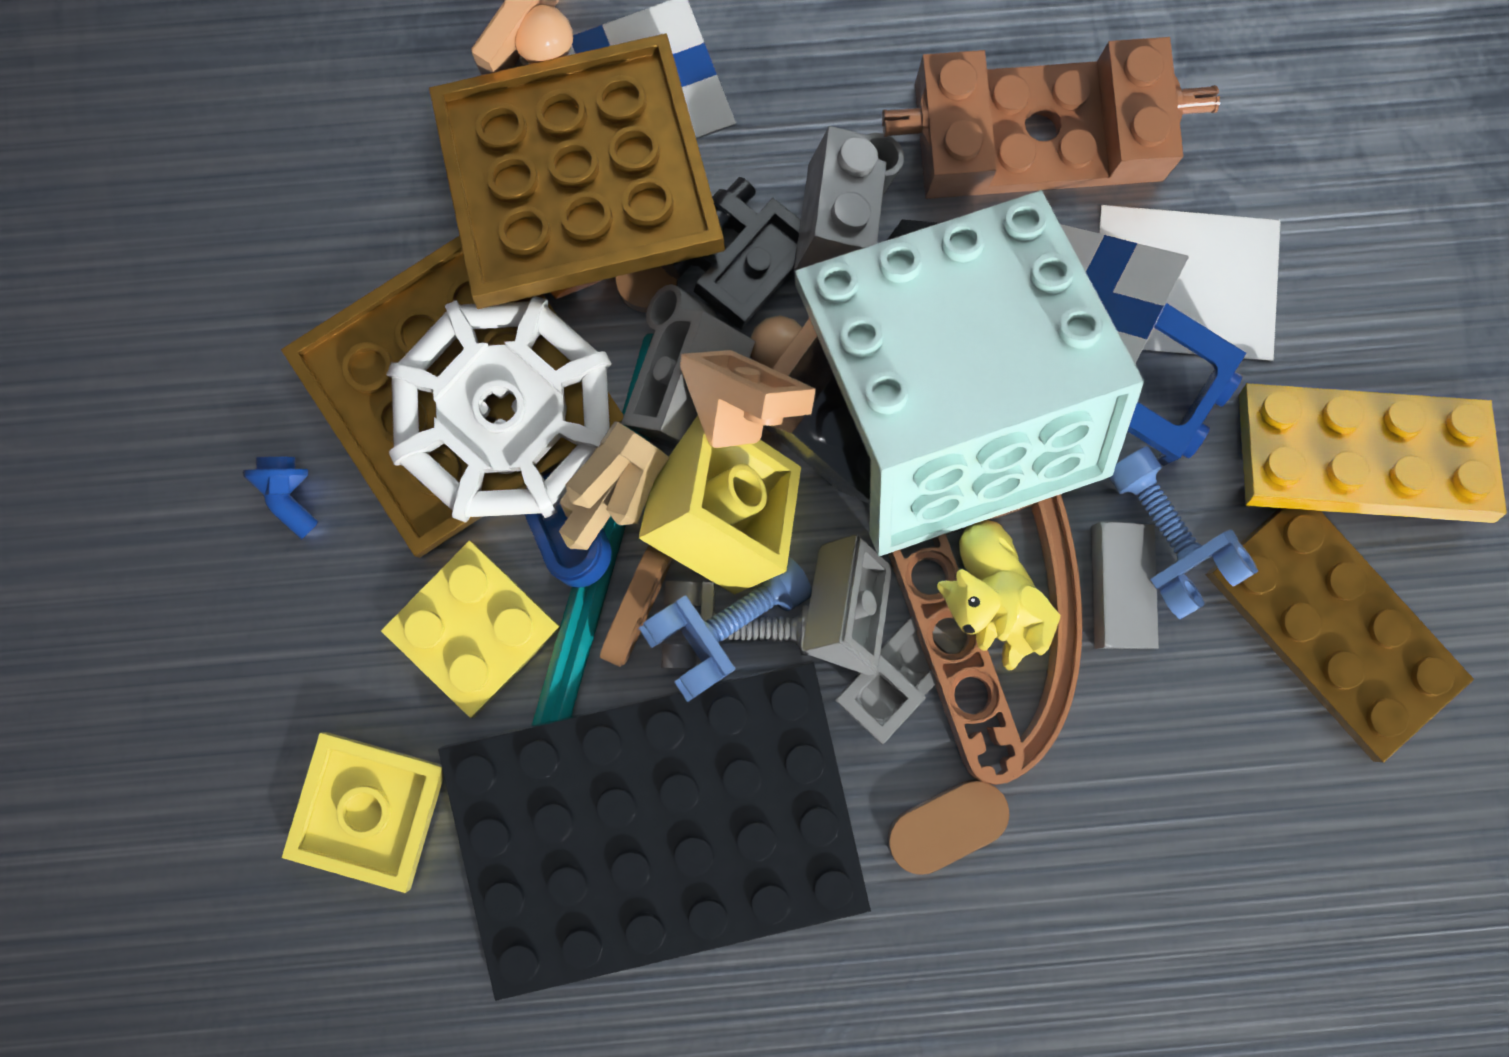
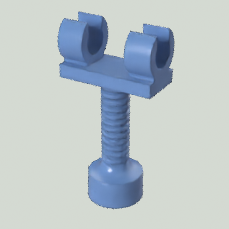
M1146 446L1118 462L1113 475L1109 479L1119 494L1132 492L1136 496L1139 495L1138 499L1142 501L1141 504L1143 506H1146L1145 510L1149 511V516H1153L1152 520L1157 521L1155 525L1157 527L1160 526L1159 531L1163 532L1162 535L1164 537H1167V542H1171L1169 544L1170 547H1174L1173 551L1177 553L1178 561L1150 580L1156 589L1159 588L1165 603L1172 613L1181 620L1205 605L1196 586L1184 574L1212 556L1221 574L1233 587L1257 573L1258 569L1249 553L1238 542V538L1232 529L1221 533L1204 545L1195 542L1196 538L1191 537L1192 533L1191 531L1188 532L1189 528L1187 526H1184L1185 522L1181 521V516H1177L1178 512L1173 511L1175 507L1173 505L1170 506L1171 502L1167 500L1168 497L1166 495H1163L1164 491L1159 490L1161 488L1160 485H1156V474L1162 466L1149 446Z
M788 557L786 572L762 582L761 586L752 590L726 609H723L711 617V619L706 620V622L702 620L685 595L643 623L644 625L638 628L651 648L681 630L701 660L700 664L674 681L687 702L735 670L719 642L764 612H767L773 606L777 605L785 611H791L811 597L812 590L809 580L801 567L792 558Z

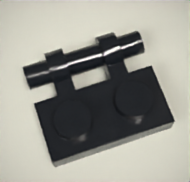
M738 177L727 190L719 189L712 196L721 230L724 228L734 229L739 233L737 238L724 252L662 266L665 272L675 279H679L691 265L699 266L704 270L705 273L696 282L693 292L740 330L746 326L794 271L801 223L797 216L774 198L757 214L746 205L756 194L755 188L748 180L742 177Z

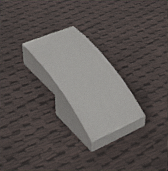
M913 616L909 617L881 647L877 674L866 675L859 672L835 700L881 745L891 737L926 699L925 695L937 683L932 669H929L917 636V627ZM937 626L934 627L933 640L938 649L948 654H956L961 651Z

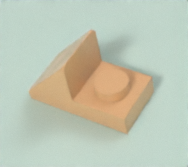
M724 350L681 354V371L709 444L715 448L756 443L762 436L763 425H780L783 422V417L812 414L815 388L735 351Z

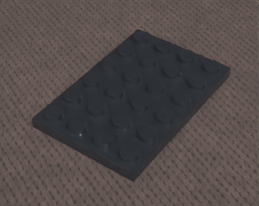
M812 660L717 682L688 702L681 691L542 724L449 744L438 749L495 1001L871 912L816 669Z

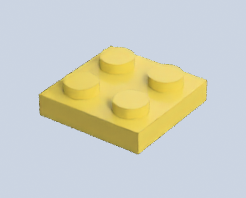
M469 540L381 632L470 718H475L559 631L560 625L475 543Z
M319 733L281 858L399 892H408L411 890L444 779L442 765L332 733Z

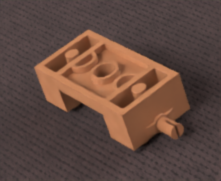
M1170 37L1108 41L1098 61L998 69H987L985 50L923 54L915 81L917 108L883 109L882 126H884V137L919 134L925 199L1161 182L1165 180L1184 157L1180 129L1182 115L1207 112L1216 113L1219 109L1220 96H1217L1219 89L1216 85L1181 89L1180 83L1174 74ZM1035 115L1049 118L1055 125L1056 137L1049 141H1038L1032 138L1026 130L1025 120Z

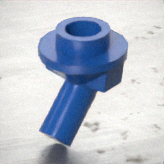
M256 457V469L243 470V476L264 495L265 503L270 511L300 539L304 538L318 524L319 521L290 495L308 477V469H296L295 457Z

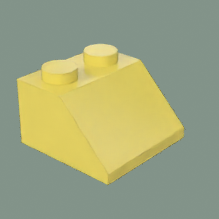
M697 415L653 483L645 504L639 539L735 595L787 571L801 466L762 440L752 444L715 448L709 444Z

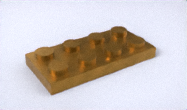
M1288 508L1276 510L1240 543L1253 559L1258 572L1234 587L1224 578L1217 565L1205 574L1373 762L1384 763L1474 680L1321 511Z

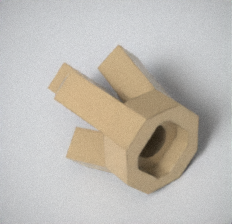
M614 421L601 440L600 446L595 449L588 461L565 484L567 492L561 499L560 504L568 519L559 532L566 546L570 549L588 550L610 516L618 525L637 524L653 483L670 458L619 422Z

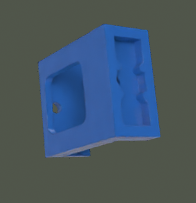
M1168 303L1165 304L1154 328L1213 365L1214 370L1179 425L1172 424L1137 402L1128 432L1161 452L1157 460L1163 466L1180 459L1182 455L1188 459L1191 458L1202 445L1210 430V427L1203 422L1214 404L1219 407L1224 406L1238 388L1243 376L1235 371L1246 355V352Z

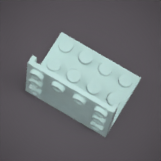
M1042 190L795 270L796 288L871 459L869 536L878 557L1109 478L1113 475L1144 380Z

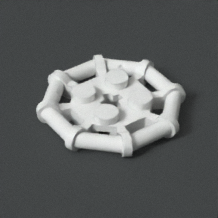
M534 296L531 301L507 302L482 309H477L475 304L459 305L457 300L446 304L445 308L447 311L398 363L391 362L386 374L392 378L394 448L389 451V455L394 465H403L452 510V517L463 522H467L470 517L542 513L547 518L557 513L555 507L567 492L565 484L588 461L610 429L607 369L612 363L605 351L598 352L548 308V300ZM518 327L515 341L504 342L506 345L489 346L488 343H478L476 333L473 330ZM541 334L565 355L570 362L555 371L532 350L538 336ZM458 338L464 347L462 352L438 377L427 372L426 370ZM582 382L584 426L565 421L567 407L564 399V387ZM418 390L433 393V399L436 402L437 419L434 417V428L419 432ZM508 393L513 394L516 397L511 406L515 412L514 416L507 422L501 418L494 423L488 422L485 418L489 415L490 408L485 403L486 399L492 394L501 399ZM561 437L576 444L577 446L544 480L535 466ZM445 443L464 460L468 467L460 482L437 463L429 453ZM515 471H521L524 482L528 489L481 491L484 474L492 472L510 474Z

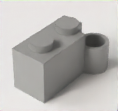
M833 126L828 127L808 164L794 271L877 244L882 197L904 163V151L893 137H884L883 133L877 132L865 136L864 134Z
M671 284L658 290L648 305L646 321L649 328L655 332L621 424L674 450L698 415L680 368L681 354L732 350L749 358L755 341L717 319L715 311L710 305L678 286Z

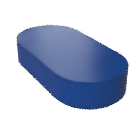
M552 472L544 474L542 476L544 480H546ZM560 502L555 507L557 513L547 518L542 513L525 514L544 562L554 577L568 586L580 588L595 583L604 575L610 564L612 552L610 542L603 528L588 550L570 549L566 546L559 532L568 519Z

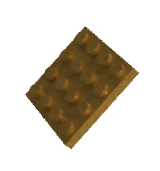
M667 33L429 87L471 294L477 309L725 251L722 230Z
M457 236L281 349L409 549L418 558L482 518L470 517L467 522L454 519L452 517V510L403 465H394L389 455V451L394 448L392 378L386 375L391 362L398 363L447 311L445 308L446 304L455 300L458 301L459 305L475 304L471 294L460 236ZM543 294L537 295V297L546 299ZM534 296L511 302L531 301ZM548 302V308L555 313V311ZM518 327L473 330L476 333L478 343H488L489 346L506 345L504 342L515 341ZM541 334L538 336L532 350L555 371L570 362L565 355ZM458 338L426 370L427 372L438 377L462 352L464 347ZM582 382L564 387V399L567 407L565 421L584 426ZM418 390L419 432L434 428V417L437 419L436 402L433 399V393ZM608 392L609 424L611 427L614 421L621 423L624 415ZM508 393L502 399L494 394L490 395L485 401L490 408V413L485 419L491 423L500 418L506 422L510 420L515 414L511 406L516 397L511 393ZM561 437L535 465L542 476L554 471L577 445ZM445 443L429 453L437 463L460 482L468 467L464 460ZM515 471L510 474L492 472L484 474L481 491L526 489L528 487L524 482L521 471Z

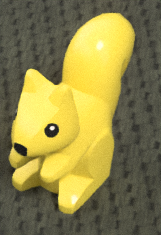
M985 520L967 526L959 540L960 557L967 571L963 569L958 570L956 581L942 580L938 582L937 588L946 600L959 628L965 633L976 634L977 646L981 650H987L995 638L1004 643L1002 664L1007 670H1013L1024 656L1032 652L1042 655L1048 651L1061 615L1044 594L1036 589L1032 579L1019 562L1018 553L1013 545V539L999 523Z

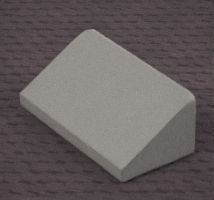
M1098 522L1092 525L1094 649H1159L1157 589L1150 580L1156 576L1155 525L1123 522Z
M857 534L825 543L819 549L802 648L813 657L866 675L877 674L892 566L881 556L878 557L877 552Z

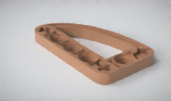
M1061 494L987 519L993 520L1028 507L1032 508L1044 557L1049 601L1061 615L1050 645L1048 670L1043 693L1037 710L1021 737H1019L988 649L985 651L981 650L977 646L976 634L966 633V643L960 652L948 654L938 649L933 640L934 627L941 619L954 618L940 592L930 595L922 593L916 589L912 582L911 574L913 567L920 560L926 559L935 561L942 567L945 573V581L957 580L956 575L959 569L946 535L964 530L966 527L932 538L935 547L922 548L906 559L903 557L901 549L888 553L910 617L913 616L917 627L916 633L929 669H932L937 682L935 686L963 764L968 773L981 782L993 785L1005 784L1019 778L1032 769L1054 744L1062 730L1073 701L1082 648V602L1075 547ZM966 677L980 680L988 692L987 704L976 714L965 713L955 702L954 693L956 686ZM995 715L997 716L999 727H987V730L994 745H1005L1008 750V756L1000 760L1001 771L996 773L992 766L979 764L978 755L986 751L982 733L973 732L968 736L965 724L983 723Z

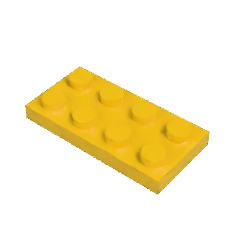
M1246 383L1239 393L1246 506L1488 523L1497 522L1507 513L1492 400Z

